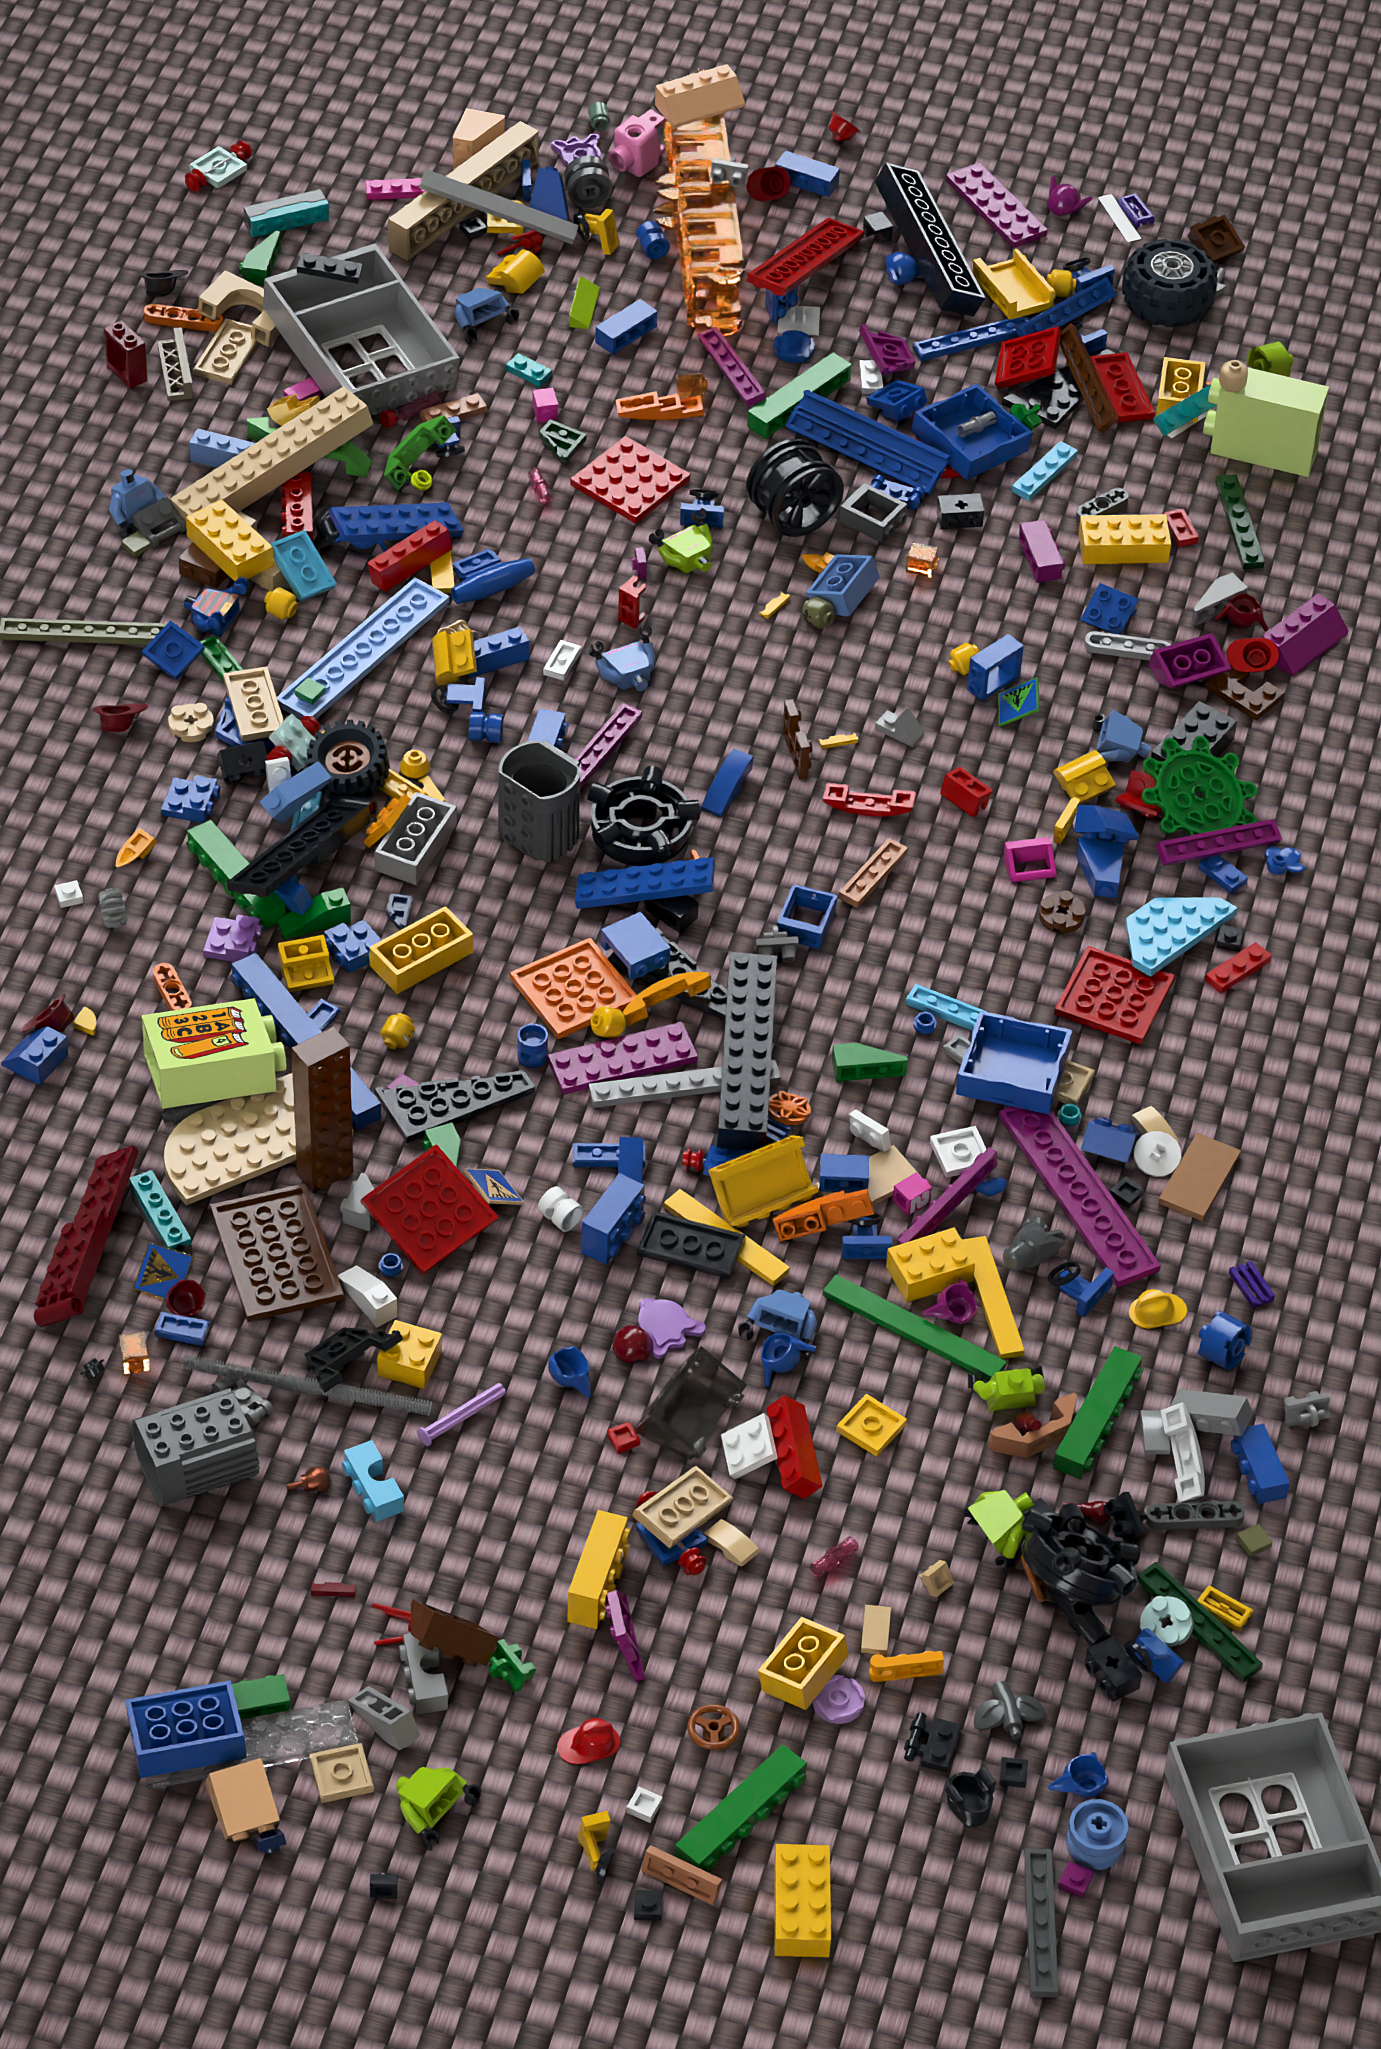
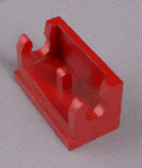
M633 575L619 588L618 620L637 629L638 624L645 618V612L639 615L640 595L646 590V584L644 583L641 587L636 588L638 577Z
M958 767L945 774L940 794L970 816L975 817L979 812L980 806L983 810L986 809L993 790L963 768Z

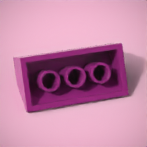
M1316 594L1262 635V638H1267L1275 643L1279 651V659L1276 666L1293 677L1348 635L1349 630L1335 604L1320 594Z

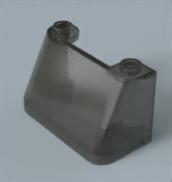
M701 1346L677 1368L633 1430L640 1436L689 1460L694 1457L699 1459L707 1449L705 1446L706 1437L726 1409L731 1405L736 1407L745 1396L742 1392L747 1384Z

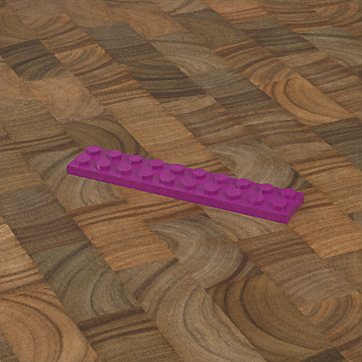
M1011 1106L999 1111L1000 1120L1104 1269L1107 1267L1114 1272L1113 1282L1116 1287H1121L1160 1272L1161 1265L1052 1110L1050 1114Z

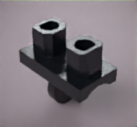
M1123 1492L1117 1498L1110 1499L1104 1505L1106 1515L1113 1516L1116 1523L1113 1525L1115 1537L1122 1538L1124 1542L1133 1543L1135 1538L1146 1532L1142 1524L1147 1518L1146 1513L1142 1510L1137 1511L1130 1492Z

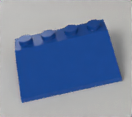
M231 1680L125 1700L140 1778L246 1759L245 1738Z

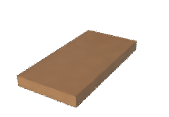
M1197 1133L1160 1195L1158 1204L1203 1221L1239 1159L1241 1150Z

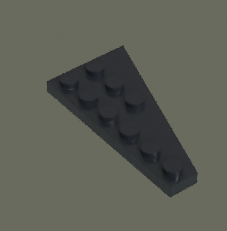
M1101 348L1089 354V356L1115 353L1106 348ZM1069 365L1055 371L1054 374L1046 376L1004 397L1002 405L1011 408L1012 405L1019 403L1024 404L1029 410L1038 403L1041 409L1037 414L1043 421L1042 423L1056 429L1084 398Z

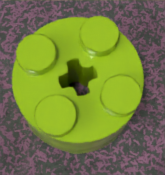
M1277 341L1249 350L1247 367L1250 366L1252 369L1290 377L1294 359L1291 354H1288L1281 342Z

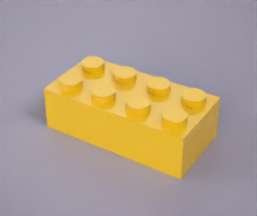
M222 499L186 517L187 537L234 581L240 577H245L247 580L274 566L273 547Z
M1166 514L1080 516L1078 537L1083 564L1169 562L1171 541Z
M445 906L370 946V967L398 994L472 954L473 933Z
M601 1510L597 1511L568 1591L567 1622L598 1629L600 1620L606 1619L605 1605L608 1601L607 1593L615 1591V1578L620 1579L623 1570L622 1559H627L630 1551L628 1541L631 1529L627 1528L628 1517Z
M776 1844L774 1857V1956L829 1957L831 1945L830 1845Z

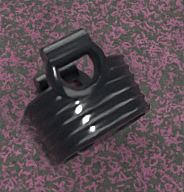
M985 1767L979 1769L976 1774L964 1771L956 1773L949 1778L945 1789L947 1803L964 1825L972 1827L983 1825L988 1820L994 1799L993 1793L995 1792L997 1782ZM983 1783L988 1788V1791L984 1788Z

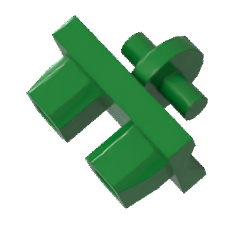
M1019 403L1012 405L1010 408V414L1014 415L1032 432L1033 429L1040 426L1043 422L1037 414L1041 409L1038 403L1029 410L1024 404Z
M504 1639L498 1640L497 1648L490 1658L492 1666L489 1669V1674L492 1678L502 1677L515 1692L521 1691L524 1683L533 1678L536 1668L531 1662L522 1663L520 1661L522 1650L517 1643L508 1645Z

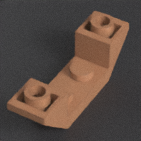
M1076 1393L1061 1396L1053 1403L1051 1416L1053 1420L1041 1427L1040 1430L1028 1431L1022 1436L1012 1422L996 1427L990 1432L989 1449L999 1453L1028 1458L1062 1442L1073 1421L1077 1401Z

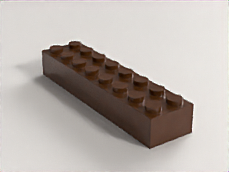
M334 1027L291 1048L297 1176L312 1193L325 1189L330 1184L344 1179L354 1172L350 1045Z

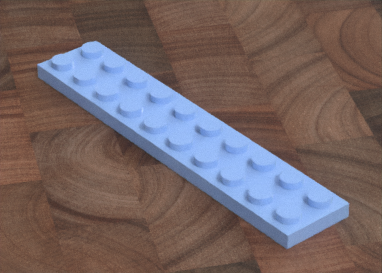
M417 578L412 579L277 696L279 707L299 719L304 716H312L317 719L449 603V596ZM307 678L326 686V693L313 705L296 697L294 694V690Z

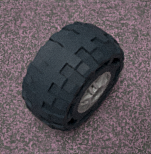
M1176 239L1151 241L1143 244L1142 248H1137L1129 257V261L1126 262L1122 280V294L1125 295L1124 300L1130 311H1134L1135 315L1140 319H1145L1150 324L1156 326H1186L1192 321L1197 322L1214 304L1218 283L1217 270L1213 261L1209 259V255L1204 250H1199L1198 246L1194 244L1184 243L1182 240Z

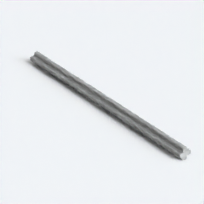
M186 1354L182 1363V1369L186 1367V1370L189 1368L192 1371L195 1370L196 1372L213 1375L217 1373V1376L220 1374L223 1377L229 1376V1378L232 1377L233 1379H241L248 1382L250 1380L253 1382L254 1380V1383L257 1381L260 1384L263 1383L264 1385L281 1387L282 1385V1388L285 1386V1389L288 1387L291 1390H300L307 1393H312L313 1391V1394L316 1392V1395L319 1393L322 1396L328 1395V1397L331 1396L338 1399H343L344 1397V1400L347 1398V1400L350 1399L352 1401L353 1399V1402L356 1400L359 1403L362 1402L363 1404L375 1406L377 1404L380 1406L381 1404V1407L384 1405V1408L387 1406V1408L390 1407V1409L393 1408L400 1411L408 1412L409 1409V1412L412 1410V1413L415 1411V1414L418 1412V1414L421 1413V1415L429 1416L432 1409V1401L429 1403L428 1400L427 1402L424 1400L422 1403V1399L420 1402L418 1399L416 1402V1398L413 1401V1397L411 1400L408 1397L407 1400V1396H405V1399L404 1396L401 1398V1395L398 1397L397 1394L396 1396L393 1394L391 1397V1393L389 1396L388 1393L385 1396V1392L383 1395L380 1392L379 1395V1391H377V1394L376 1390H374V1393L373 1390L370 1392V1389L367 1391L364 1388L360 1391V1387L358 1390L357 1387L354 1390V1386L352 1389L349 1386L348 1389V1385L345 1388V1384L343 1387L342 1384L340 1386L338 1384L325 1393L319 1382L317 1383V1379L315 1382L312 1379L311 1382V1378L308 1381V1377L305 1380V1377L302 1379V1376L299 1378L298 1375L296 1378L295 1375L292 1378V1374L290 1377L289 1374L286 1377V1373L284 1376L281 1373L280 1376V1372L277 1375V1371L274 1374V1371L271 1373V1370L269 1372L266 1370L264 1373V1369L261 1372V1368L259 1371L258 1368L255 1371V1367L253 1370L250 1367L249 1370V1366L246 1369V1366L243 1368V1365L240 1367V1364H238V1367L237 1364L233 1367V1363L230 1366V1362L228 1365L227 1362L224 1365V1361L222 1364L221 1361L218 1364V1360L216 1363L213 1360L212 1363V1359L209 1362V1358H207V1361L206 1358L203 1360L202 1357L200 1360L199 1357L196 1360V1356L193 1359V1355L191 1358L190 1355L187 1358Z

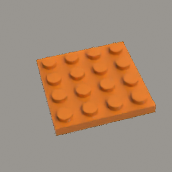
M591 938L510 972L511 981L557 1039L590 1026L591 1017L599 1007L607 1006L624 1011L627 1005L637 996Z

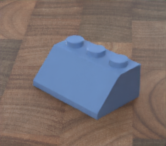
M197 428L189 442L190 461L218 468L255 443Z
M836 554L806 592L807 597L810 599L820 597L834 606L835 615L850 616L880 578L873 556Z

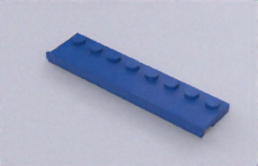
M810 390L803 392L804 396L785 425L786 429L910 487H922L926 494L931 495L946 466L952 459L951 455Z

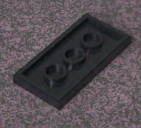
M653 1211L638 1246L637 1255L730 1279L745 1243L746 1236L745 1234Z

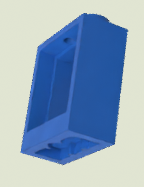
M1007 634L970 658L967 690L981 701H984L1018 679L1021 674L1024 645ZM999 665L998 668H996L995 670H993V671H991V672L989 673L990 670L994 669L995 667H997V666Z
M793 884L777 921L778 932L787 931V937L798 936V944L821 949L836 912L837 895ZM795 905L826 912L821 926L790 919Z

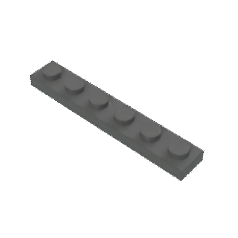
M1025 1849L1024 1871L1030 1997L1057 1998L1058 1973L1052 1849Z

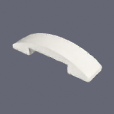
M1181 1402L1160 1411L1165 1434L1169 1435L1178 1475V1478L1174 1479L1179 1503H1185L1204 1496L1205 1478L1197 1435L1186 1405Z

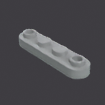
M1097 631L1088 633L1085 636L1084 643L1085 648L1092 653L1149 661L1154 650L1171 645L1162 640Z

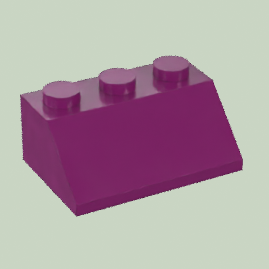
M1213 633L1153 651L1148 663L1157 682L1169 688H1175L1231 670Z

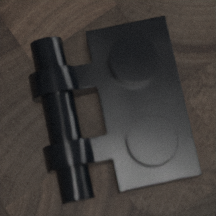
M919 1712L910 1725L911 1735L905 1742L904 1750L906 1752L904 1759L913 1762L915 1755L923 1757L922 1767L947 1773L960 1730V1724L934 1718L933 1725H927L925 1723L926 1714ZM921 1736L928 1738L927 1745L920 1743Z

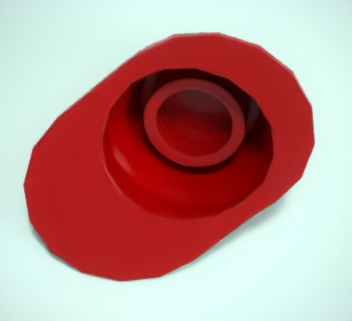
M830 110L833 116L828 129L833 133L832 138L834 140L850 141L857 133L861 132L853 124Z
M1267 638L1239 639L1229 645L1226 651V658L1230 666L1239 672H1262L1276 665L1279 659V651L1275 643Z
M591 1718L586 1720L580 1727L565 1732L560 1737L557 1748L558 1754L564 1761L579 1765L613 1756L618 1751L621 1743L620 1736L613 1729L611 1723L600 1718Z

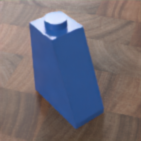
M546 166L545 169L539 168L529 207L570 222L561 174L554 167Z
M1079 837L1076 857L1094 896L1117 899L1124 843Z

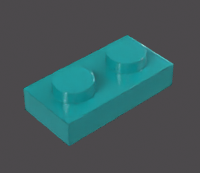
M519 353L506 364V371L538 387H541L552 377V369Z

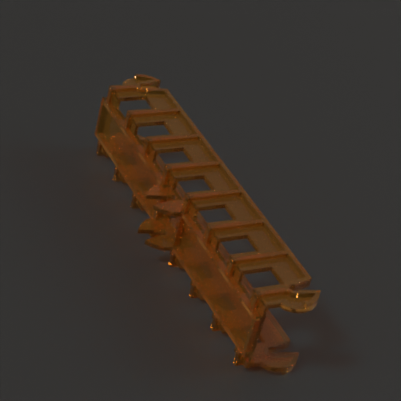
M697 69V73L702 72V71H706V70ZM724 113L673 128L665 118V123L663 124L664 141L666 143L669 173L659 177L655 181V185L670 187L657 190L656 194L671 202L659 205L654 210V213L671 216L655 219V222L665 229L676 230L687 325L706 327L708 330L716 326L723 336L731 335L742 327V320L733 318L741 317L737 281L745 276V269L736 268L743 266L744 259L734 186L729 181H723L720 184L713 183L711 178V162L713 158L730 161ZM680 146H696L697 152H680ZM700 172V177L683 178V173ZM703 198L704 203L687 204V199ZM690 225H707V229L690 230ZM710 251V256H693L694 252ZM697 279H708L712 283H697ZM716 299L717 309L696 310V300Z

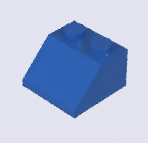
M48 1026L31 1031L6 1056L1 1065L41 1085L69 1055L67 1036Z

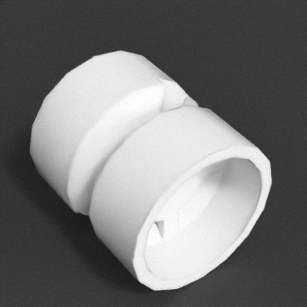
M557 1186L549 1189L538 1203L539 1212L547 1219L552 1220L553 1224L563 1232L573 1229L584 1214V1208Z

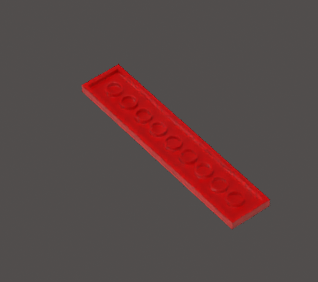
M828 217L748 273L746 281L752 283L757 288H765L775 295L784 296L862 240L865 231Z

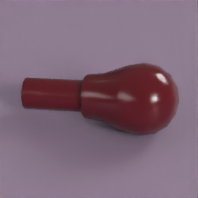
M1030 1412L1019 1413L1015 1418V1427L1022 1434H1026L1028 1431L1040 1430L1042 1426L1041 1422L1036 1420L1035 1416Z
M1063 1502L1062 1506L1070 1504V1502ZM1107 1502L1072 1503L1078 1505L1083 1516L1093 1522L1105 1523L1111 1518V1516L1106 1515L1104 1505Z

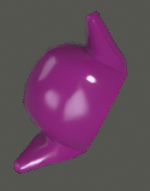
M1055 176L1051 177L1047 207L1053 214L1065 215L1074 213L1082 209L1093 199L1090 196L1081 200L1080 193L1074 186L1070 184L1057 185Z
M959 1278L958 1284H951L942 1290L937 1297L936 1305L924 1310L923 1314L924 1316L946 1319L955 1324H965L977 1315L978 1306L974 1294L968 1288L967 1283L962 1278Z

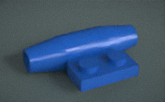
M490 548L452 563L453 571L463 581L451 588V595L456 604L487 598L512 588L535 573L534 564L530 558L501 563V559Z

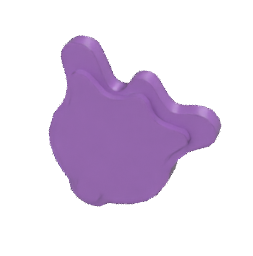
M592 133L585 140H579L578 137L573 136L566 141L553 140L551 142V149L560 155L565 167L581 156L591 155L601 159V152L597 147L600 138L598 134Z
M645 1298L639 1303L638 1327L644 1329L653 1340V1356L657 1359L664 1358L671 1348H683L686 1343L684 1336L701 1337L705 1334V1324L691 1319L685 1310L673 1301Z

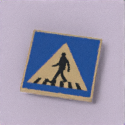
M464 1169L463 1172L488 1204H524L522 1198L500 1170Z

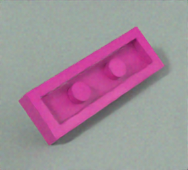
M422 178L367 180V200L417 198L425 192V190L419 188Z

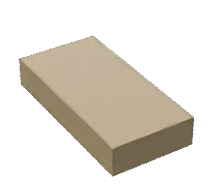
M865 1605L861 1653L887 1655L891 1607Z

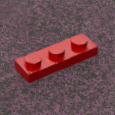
M1255 942L1205 975V981L1221 994L1271 962L1272 955Z

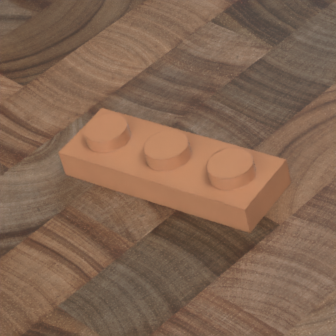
M476 393L420 410V417L424 422L444 415L446 418L458 416L460 420L486 413L487 405L480 395Z
M651 1845L645 1852L642 1872L711 1905H714L718 1900L723 1879Z

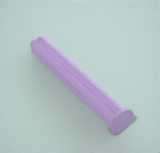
M497 1383L425 1429L423 1427L418 1428L417 1433L420 1440L426 1446L431 1445L434 1438L506 1394L505 1388L501 1383Z

